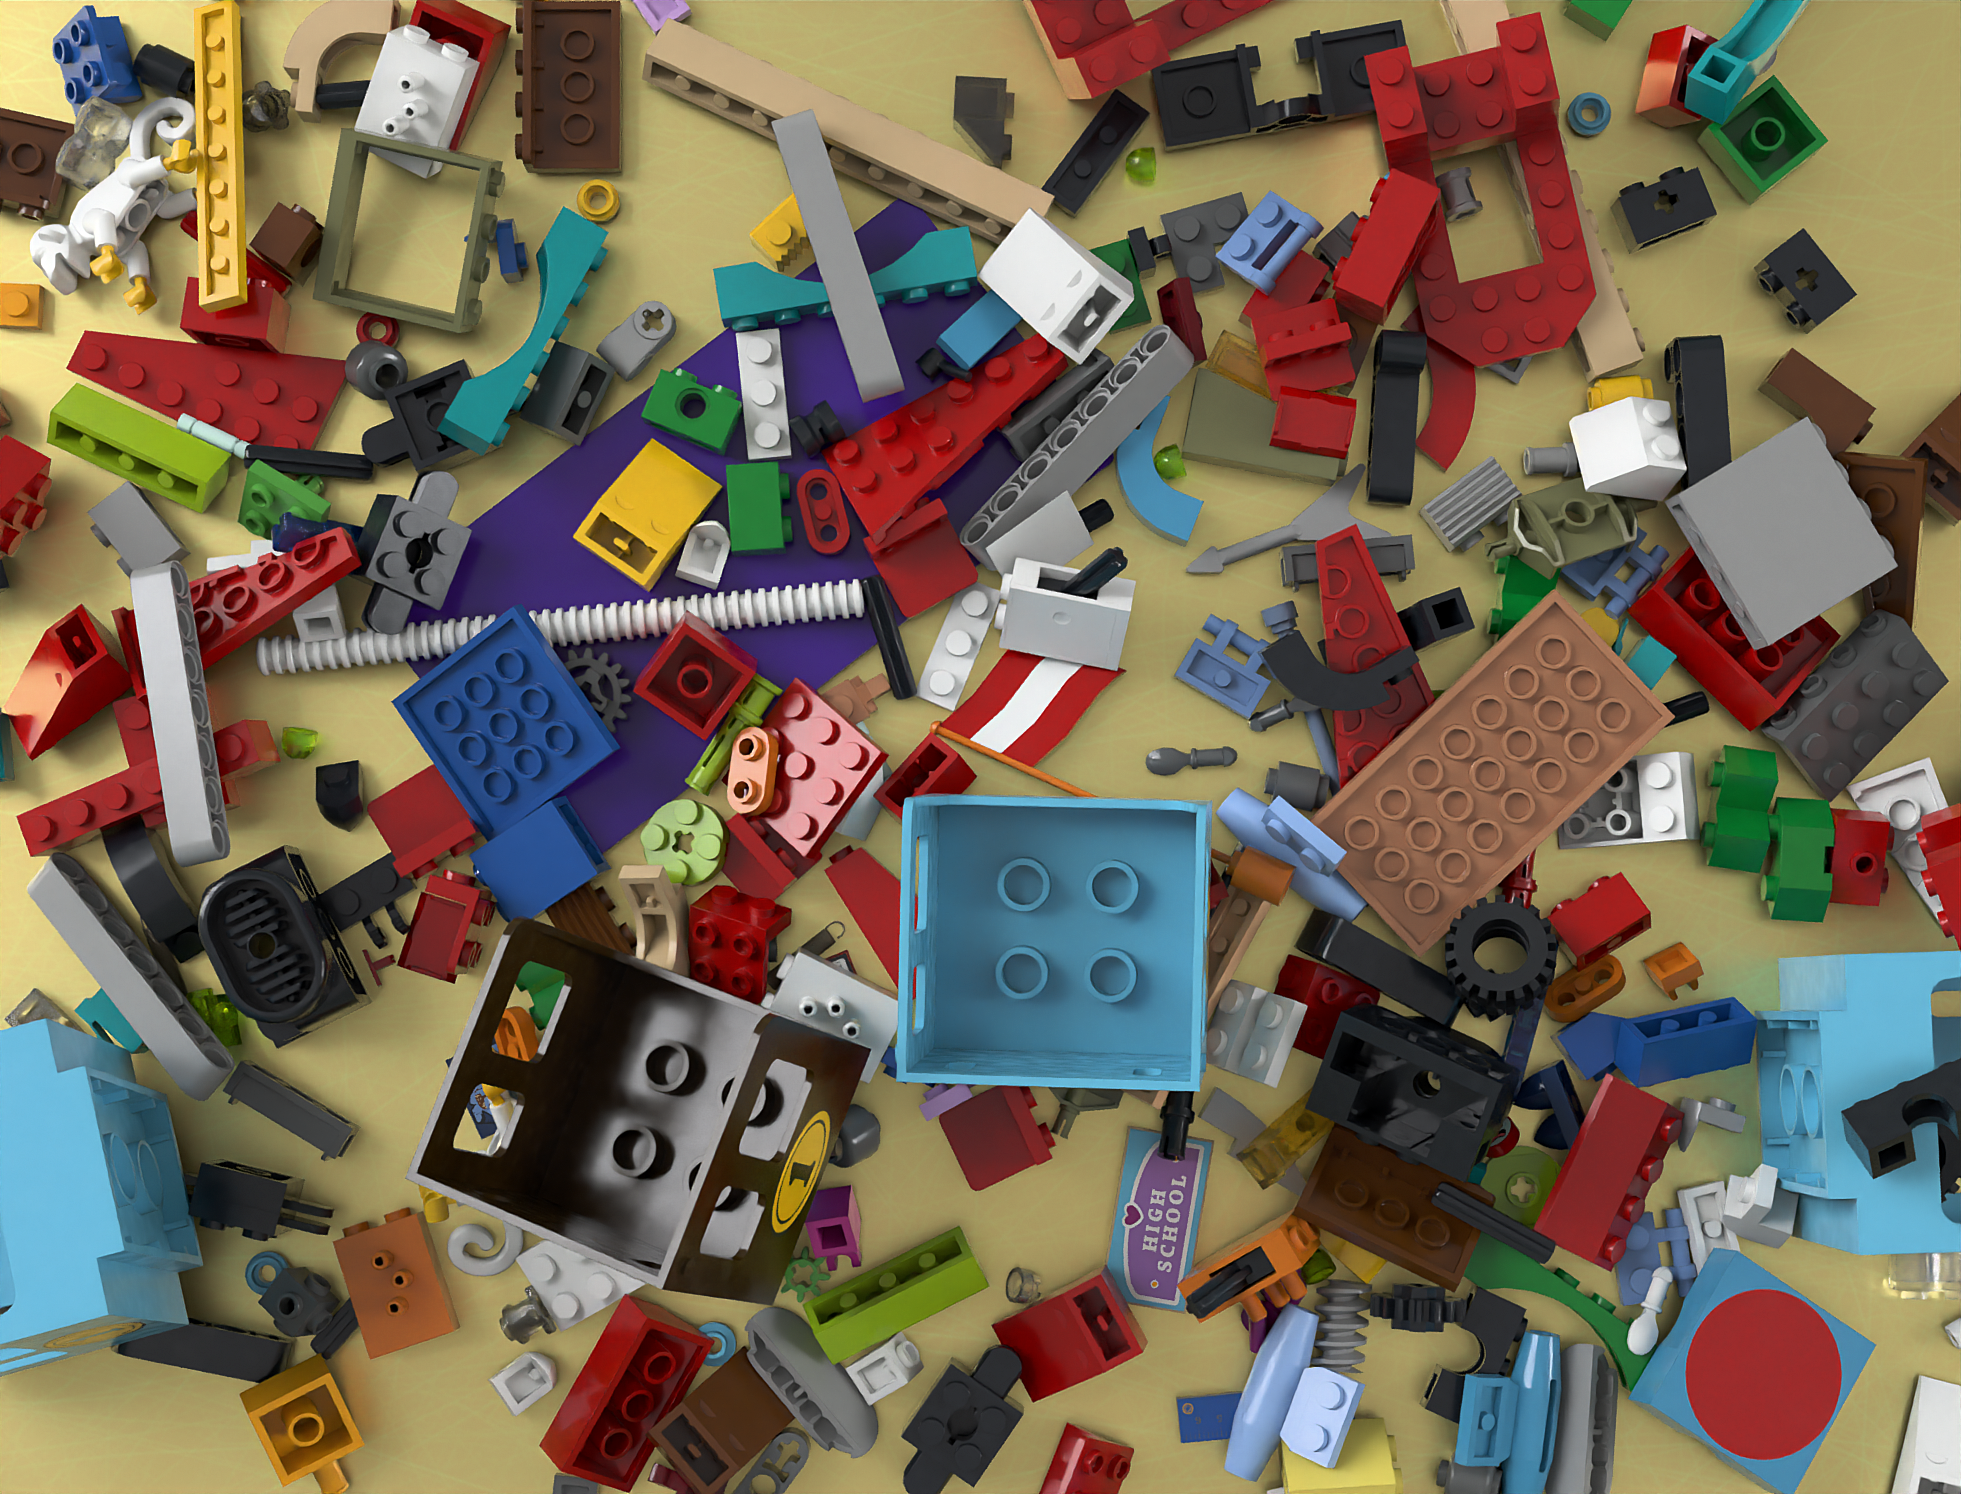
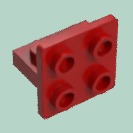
M1333 298L1252 319L1253 335L1273 402H1278L1281 385L1317 392L1351 383L1355 380L1356 376L1348 351V345L1352 339L1348 322H1340Z
M738 812L725 823L729 830V843H726L724 857L727 858L721 871L741 893L757 898H769L775 901L823 857L820 851L814 859L804 857L759 815L751 816Z
M1067 1422L1039 1494H1118L1123 1480L1130 1471V1461L1134 1454V1449L1127 1445L1108 1441L1076 1424Z

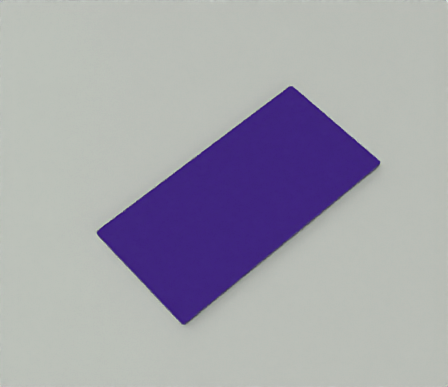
M898 198L856 230L854 235L867 274L870 275L893 264L910 251L926 233L939 230L923 209ZM816 261L794 277L797 280L823 283ZM977 280V286H971L970 292L962 295L945 296V292L941 291L927 294L928 299L916 303H903L902 298L885 301L886 305L879 308L905 390L863 403L834 316L821 318L818 317L817 313L800 315V321L784 325L775 324V320L758 322V328L749 331L779 328L788 420L797 415H808L813 411V407L816 404L826 400L841 424L846 437L956 378L941 372L931 381L922 373V368L915 361L933 347L952 365L960 367L936 341L941 334L979 301L987 291ZM729 327L676 368L697 376L698 380L696 383L712 390L714 384L736 392L738 394L736 400L740 401L743 406L736 333L738 332L733 331V327ZM1014 328L971 369L1023 342L1025 339ZM1056 379L1053 380L1044 390H1046L1049 386H1051V385H1052L1053 383H1055L1057 380H1056ZM652 385L585 436L580 446H572L468 525L467 528L471 529L472 532L441 610L419 608L413 605L404 627H407L410 622H414L416 626H421L422 621H428L430 625H434L435 620H442L444 624L448 623V620L454 618L456 622H461L463 617H468L470 621H475L476 616H482L483 620H485L492 614L499 618L503 613L518 604H522L528 614L533 610L537 614H542L544 609H549L551 613H556L557 608H563L564 612H567L573 606H576L577 610H583L584 605H589L591 609H596L597 604H603L604 608H608L610 603L614 602L618 606H623L625 601H630L631 605H637L638 600H643L645 604H648L651 599L655 598L659 603L664 602L665 597H670L671 601H677L678 596H684L685 600H689L691 595H697L699 599L704 598L706 593H710L712 597H718V592H724L725 596H730L732 591L736 590L739 595L745 594L747 589H751L752 593H758L759 588H764L765 592H771L772 587H778L779 591L785 590L787 585H791L792 589H799V584H805L806 588H811L813 583H818L819 587L826 586L828 581H831L833 585H839L840 580H845L846 584H852L853 579H859L860 583V580L876 574L880 575L864 546L863 539L870 535L840 485L850 527V541L842 552L832 556L822 555L811 547L797 497V484L800 478L810 470L823 469L830 473L832 471L821 452L808 458L790 425L792 458L749 462L743 410L725 455L722 456L644 423L641 414L654 385ZM699 399L690 400L683 408V415L691 419L698 418L704 413L706 404ZM1024 400L1013 412L1010 413L1011 416L1015 414L1017 411H1019L1026 404H1028L1031 400ZM996 428L982 440L984 446L937 490H928L920 498L928 497L930 502L940 497L948 512V519L959 539L966 523L1022 465L1011 454L1010 449L1013 447L1008 439L1000 434ZM651 438L723 486L698 523L718 521L726 528L729 535L730 521L726 465L778 462L780 472L789 474L790 499H782L783 516H791L793 541L785 542L786 553L734 557L730 547L716 590L675 576L686 541L650 592H647L579 545L573 538V535L597 501ZM828 442L822 446L821 451L835 443ZM1113 453L1097 468V470L1081 485V487L1113 462ZM816 486L811 491V497L815 500H822L827 495V490L823 486ZM827 527L821 532V538L827 542L833 541L837 537V531L832 527ZM965 548L975 568L978 567L981 562ZM886 586L887 593L894 612V616L899 627L910 618H906L902 615L890 591ZM865 600V613L860 618H857L856 614H849V619H843L842 615H836L835 620H830L829 616L822 617V621L819 622L815 618H809L808 623H803L802 619H795V624H789L788 620L782 621V625L776 626L775 622H769L768 627H763L762 623H755V628H749L748 624H744L741 629L737 630L735 626H728L727 631H722L721 627H715L716 631L758 659L756 673L783 690L780 696L773 698L761 716L763 721L795 677L805 680L817 690L878 643ZM667 632L661 633V637L648 634L646 639H642L640 635H634V640H628L627 636H622L620 641H614L612 637L608 638L605 643H601L600 639H594L593 644H588L586 640H581L580 645H574L571 641L567 642V646L561 647L559 643H554L552 648L564 664L569 661L568 651L572 649L579 658H583L586 648H591L594 652L595 660H598L605 652L610 656L609 668L618 663L624 668L618 679H629L632 684L623 690V694L633 698V703L622 704L621 710L628 715L627 720L616 718L613 723L617 728V732L615 734L610 732L621 748L553 798L566 796L602 854L650 819L659 808L672 802L691 787L684 782L685 779L688 778L730 714L728 711L706 741H704L633 691L637 677L668 636ZM451 653L446 654V657L442 659L438 655H433L431 660H426L424 656H419L418 661H412L408 657L406 662L421 679L448 658ZM584 667L570 672L572 678L583 676L587 669L590 668ZM606 675L602 686L605 697L613 701V686ZM591 685L586 690H581L590 703L602 704L590 692ZM599 712L597 713L600 718L605 716Z

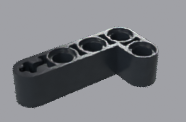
M1382 329L1376 339L1372 375L1366 503L1410 506L1414 481L1419 379L1426 359V332Z
M1721 335L1675 337L1665 348V378L1667 383H1674L1677 433L1687 471L1681 477V491L1688 489L1732 462L1725 357Z
M1313 909L1294 945L1296 949L1308 956L1345 972L1423 1017L1435 1020L1448 1028L1453 1026L1467 999L1466 997L1461 1000L1458 997L1455 985H1450L1447 976L1349 921L1322 910Z
M188 1317L189 1325L110 1346L113 1352L127 1357L261 1383L286 1370L293 1341L277 1335Z

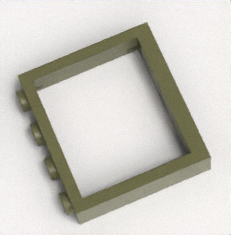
M341 128L313 299L456 333L472 331L473 325L478 324L482 313V301L478 300L480 285L486 281L490 269V259L486 257L488 241L493 240L497 230L498 218L493 213L496 197L499 198L502 195L505 186V173L501 172L503 161L402 138L389 137L362 129ZM370 146L480 171L455 314L345 288Z

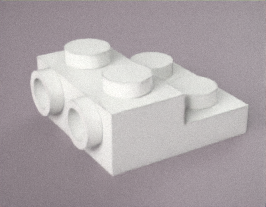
M1231 979L1215 1007V1015L1210 1027L1207 1029L1206 1063L1227 1072L1277 1088L1308 1006L1296 1000Z

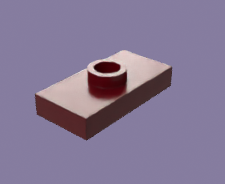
M1176 278L1158 289L1157 296L1164 325L1169 326L1193 353L1194 363L1192 368L1208 360L1202 336L1203 323L1201 315L1196 309L1190 278Z

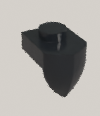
M359 760L316 767V802L320 813L333 826L347 832L356 827L363 814V771Z

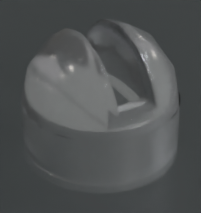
M1018 1267L1012 1269L1006 1281L1007 1299L1010 1302L1019 1304L1035 1302L1041 1296V1293L1037 1292L1038 1285H1043L1039 1275L1029 1269Z

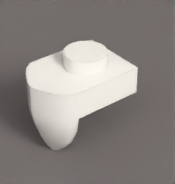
M704 521L696 524L690 530L675 574L676 577L716 590L731 547V537L722 524L718 521Z
M527 1351L488 1379V1381L513 1416H517L555 1387L557 1382L556 1366L549 1357L538 1352Z

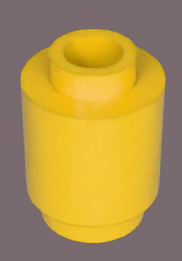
M1639 375L1596 378L1594 387H1589L1587 392L1589 411L1630 396L1654 399L1650 378H1640Z

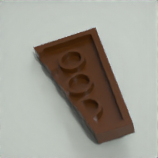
M1841 451L1837 454L1838 462L1843 465L1848 473V484L1855 496L1867 504L1871 512L1872 524L1878 534L1884 536L1890 542L1894 550L1893 558L1898 567L1862 588L1866 615L1878 609L1885 610L1903 618L1913 631L1916 628L1928 459Z

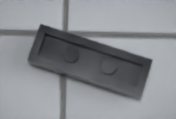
M1115 89L1041 189L1055 196L1053 203L1075 218L1150 118V112L1118 89Z

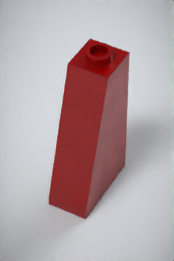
M848 845L828 858L832 865L824 871L898 989L901 880L865 848L860 847L854 851L852 846ZM915 893L914 929L916 930L918 921V895ZM916 967L913 974V1000L916 999Z

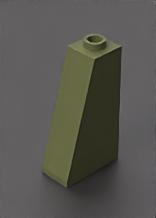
M1198 369L1181 459L1332 487L1337 476L1344 477L1349 452H1347L1344 460L1269 446L1277 404L1208 369Z

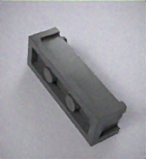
M1094 348L1081 365L1075 366L1011 416L1012 420L1002 429L995 427L1010 442L1013 447L1010 449L1013 457L1022 464L1111 371L1115 365L1110 357Z
M1412 534L1363 539L1380 577L1398 575L1399 582H1404L1406 574H1410L1411 570L1415 569ZM1315 544L1282 547L1279 552L1282 587L1292 585V592L1296 593L1299 591L1300 584L1319 583Z
M251 1060L240 1061L223 1089V1092L231 1095L228 1101L229 1104L235 1105L238 1101L243 1102L323 1151L324 1154L321 1157L323 1161H328L331 1157L333 1159H336L337 1156L343 1157L360 1129V1126Z

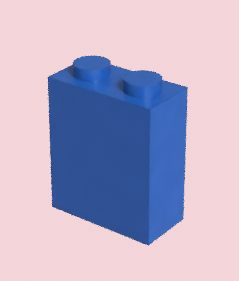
M566 796L550 800L468 855L474 863L473 872L481 884L489 887L497 900L496 908L499 914L508 923L518 916H525L535 920L544 914L547 908L612 869Z

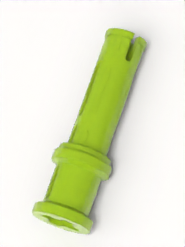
M755 673L729 708L728 712L730 714L684 782L708 796L716 781L731 761L732 746L736 736L745 728L760 727L763 723L761 716L773 698L780 696L783 690L758 673Z

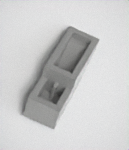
M1214 1087L1198 1117L1235 1138L1226 1154L1301 1196L1306 1183L1282 1143L1242 1103L1218 1087Z

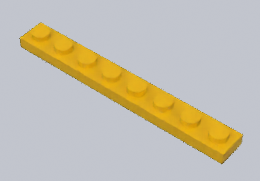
M224 0L194 9L196 149L199 150L197 159L199 306L207 313L247 303L240 7L233 0Z

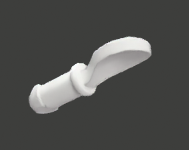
M1662 1266L1653 1272V1279L1645 1301L1641 1303V1307L1644 1309L1643 1313L1633 1321L1628 1331V1348L1634 1354L1644 1355L1650 1352L1657 1342L1659 1331L1655 1315L1662 1313L1663 1301L1669 1285L1673 1282V1274L1668 1267Z

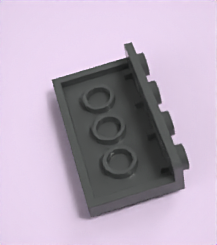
M1878 609L1867 615L1853 633L1842 644L1832 650L1829 657L1810 676L1805 678L1799 688L1787 699L1782 707L1763 723L1761 730L1766 737L1776 741L1820 798L1831 803L1949 680L1906 621L1897 615Z

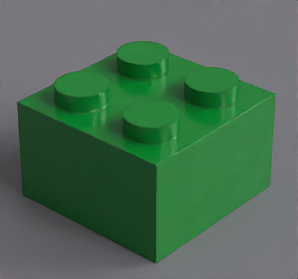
M1773 75L1738 102L1723 125L1715 121L1709 125L1697 139V142L1748 204L1752 205L1814 156L1828 140L1775 75Z

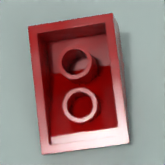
M417 0L409 25L426 30L430 34L429 39L442 45L444 43H451L468 51L469 58L480 62L449 149L458 151L499 66L512 26L456 0Z

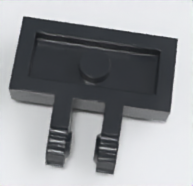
M392 852L318 895L340 933H344L362 922L373 943L379 949L388 945L387 937L373 915L386 908L395 929L402 935H405L411 931V927L396 901L417 889L412 879L400 877L392 864L396 861Z

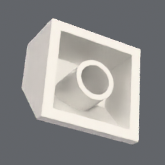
M1630 396L1573 417L1569 422L1585 490L1588 492L1663 501L1687 471L1668 401Z

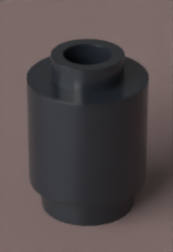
M145 44L140 49L133 65V73L140 77L143 84L176 99H184L187 95H194V60L160 44L155 46Z

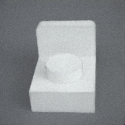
M898 1332L883 1345L850 1364L846 1371L870 1406L909 1383L924 1368V1365L914 1344L908 1341L902 1332Z

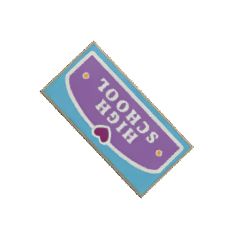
M1128 1126L1105 1265L1110 1270L1127 1304L1186 1314L1187 1302L1176 1285L1194 1267L1214 1140L1187 1136L1185 1160L1178 1161L1176 1156V1160L1171 1161L1157 1156L1162 1131Z

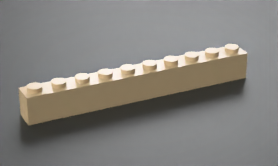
M1439 0L1460 56L1496 47V23L1517 17L1515 13L1509 14L1504 0ZM1559 130L1564 153L1567 155V143L1562 132ZM1516 141L1496 145L1495 147L1540 262L1544 263ZM1567 163L1597 293L1593 303L1570 337L1589 384L1594 382L1596 378L1608 377L1635 367L1644 359L1642 352L1645 351V343L1639 329L1636 327L1632 329L1626 314L1630 311V306L1622 288L1617 289L1611 273L1614 272V264L1611 255L1606 248L1601 250L1596 237V234L1599 232L1596 217L1591 209L1586 210L1580 196L1583 194L1580 176L1576 170L1571 171Z
M667 18L646 52L642 80L776 141L771 125L772 121L813 109L832 168L960 227L969 226V231L1000 245L1030 207L1046 219L1049 215L1055 196L1043 191L1038 186L1027 184L1004 173L999 168L988 166L967 156L960 150L947 147L928 138L921 132L908 129L889 120L882 114L867 110L850 102L843 96L828 92L813 85L804 78L796 77L774 67L765 60H759L734 48L729 43L720 42L697 31L690 25L681 24L671 18Z

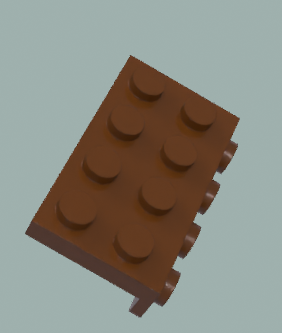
M523 0V8H516L515 16L517 34H523V50H516L515 54L517 76H523V90L515 94L516 117L522 118V134L515 135L516 159L523 161V165L528 173L621 172L622 5L620 1Z
M0 108V212L2 206L18 209L17 215L35 221H43L44 215L53 218L59 217L81 130L76 124Z
M1335 1122L1292 1215L1455 1293L1482 1231L1433 1205L1431 1202L1432 1195L1436 1187L1442 1181H1445L1491 1207L1494 1206L1496 1197L1479 1184L1472 1182L1464 1183L1422 1162L1420 1165L1407 1163L1395 1155L1396 1150L1383 1144L1380 1146L1366 1144L1356 1138L1357 1132Z

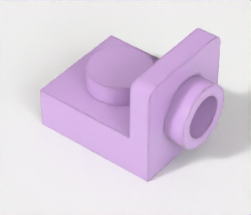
M942 1083L923 1093L927 1102L919 1105V1108L926 1121L973 1097L969 1088L975 1086V1084H957L949 1089L947 1084Z

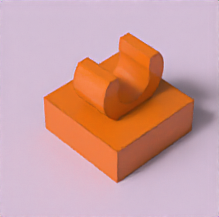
M1682 942L1643 960L1648 975L1673 1001L1678 999L1675 992L1676 988L1687 984L1694 991L1698 989L1699 985L1697 978L1704 975L1699 960Z

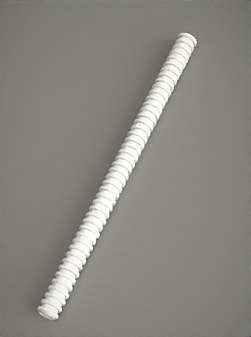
M853 579L852 584H846L845 580H840L839 585H833L831 581H828L826 586L819 587L818 583H813L811 588H806L805 584H799V589H792L791 585H787L785 590L779 591L778 587H772L771 592H765L764 588H759L758 593H752L751 589H747L745 594L739 595L736 590L732 591L730 596H725L724 592H718V597H712L710 593H706L704 598L699 599L697 595H691L689 600H685L684 596H678L677 601H671L670 597H665L664 602L659 603L655 598L651 599L648 604H645L643 600H638L637 605H631L630 601H625L623 606H618L614 602L610 603L608 608H604L603 604H597L596 609H591L589 605H584L583 610H577L576 606H573L567 612H564L563 608H557L556 613H551L549 609H544L542 614H537L533 610L529 612V615L553 648L554 643H559L561 647L567 646V642L571 641L574 645H580L581 640H586L588 644H593L594 639H600L601 643H605L608 638L612 637L614 641H620L622 636H627L628 640H634V635H640L642 639H646L648 634L661 637V633L667 632L669 635L686 610L714 629L715 627H721L722 631H727L728 626H735L736 630L741 629L744 624H748L749 628H755V623H762L763 627H768L769 622H775L776 626L782 625V621L788 620L789 624H795V619H802L803 623H808L809 618H815L819 622L822 621V617L829 616L830 620H835L836 615H842L843 619H849V614H856V617L860 618L865 611L861 583H859V579ZM495 614L489 615L488 619L483 620L482 616H476L475 621H470L468 617H463L461 622H456L454 618L448 620V623L444 624L442 620H435L434 625H430L428 621H422L421 626H416L414 622H410L399 634L394 635L375 633L368 628L367 631L363 632L361 628H354L353 633H349L345 629V638L301 643L300 637L295 638L293 634H288L285 639H281L280 636H273L271 641H268L266 637H260L256 645L257 664L262 674L269 676L271 671H275L279 675L284 674L286 669H289L291 673H297L298 668H302L305 672H310L312 667H316L320 671L324 670L327 665L331 669H337L339 664H343L345 668H350L352 663H357L361 667L367 661H370L371 665H378L379 660H383L385 664H391L393 659H397L401 663L405 662L408 657L412 661H418L419 656H424L426 660H431L433 655H438L442 659L446 657V654H453L494 622L497 617Z

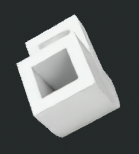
M1761 1164L1750 1177L1745 1176L1742 1178L1731 1174L1722 1215L1723 1224L1742 1238L1779 1249L1792 1235L1799 1194L1775 1188L1778 1168Z

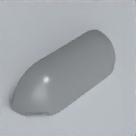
M778 1307L765 1308L756 1313L745 1326V1331H748V1340L751 1348L747 1352V1357L755 1370L823 1449L829 1451L833 1447L839 1451L851 1454V1458L865 1455L873 1447L877 1439L878 1420L873 1405H868L847 1371L840 1363L832 1365L816 1339L813 1330L798 1315Z
M1575 1344L1560 1353L1562 1393L1553 1461L1545 1484L1546 1494H1610L1613 1477L1618 1374L1616 1369L1609 1368L1607 1359L1603 1354L1605 1349L1601 1346Z

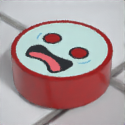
M1509 1116L1502 1124L1499 1134L1493 1138L1486 1157L1498 1158L1504 1156L1518 1143L1520 1131Z

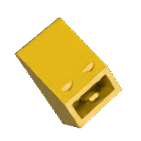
M651 438L597 501L573 535V538L586 550L647 592H650L688 538L690 530L698 524L723 486Z

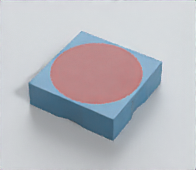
M1713 1248L1683 1301L1680 1315L1674 1327L1658 1345L1628 1399L1675 1431L1691 1436L1703 1443L1719 1460L1767 1492L1794 1494L1876 1344L1740 1252Z

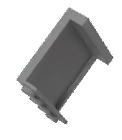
M1808 416L1791 424L1782 432L1688 489L1664 501L1754 650L1773 644L1898 567L1893 558L1894 550L1890 542L1884 536L1878 534L1871 522L1870 509L1862 499L1855 496L1848 484L1849 476L1840 462L1832 458L1825 446L1826 438L1819 426L1811 423Z

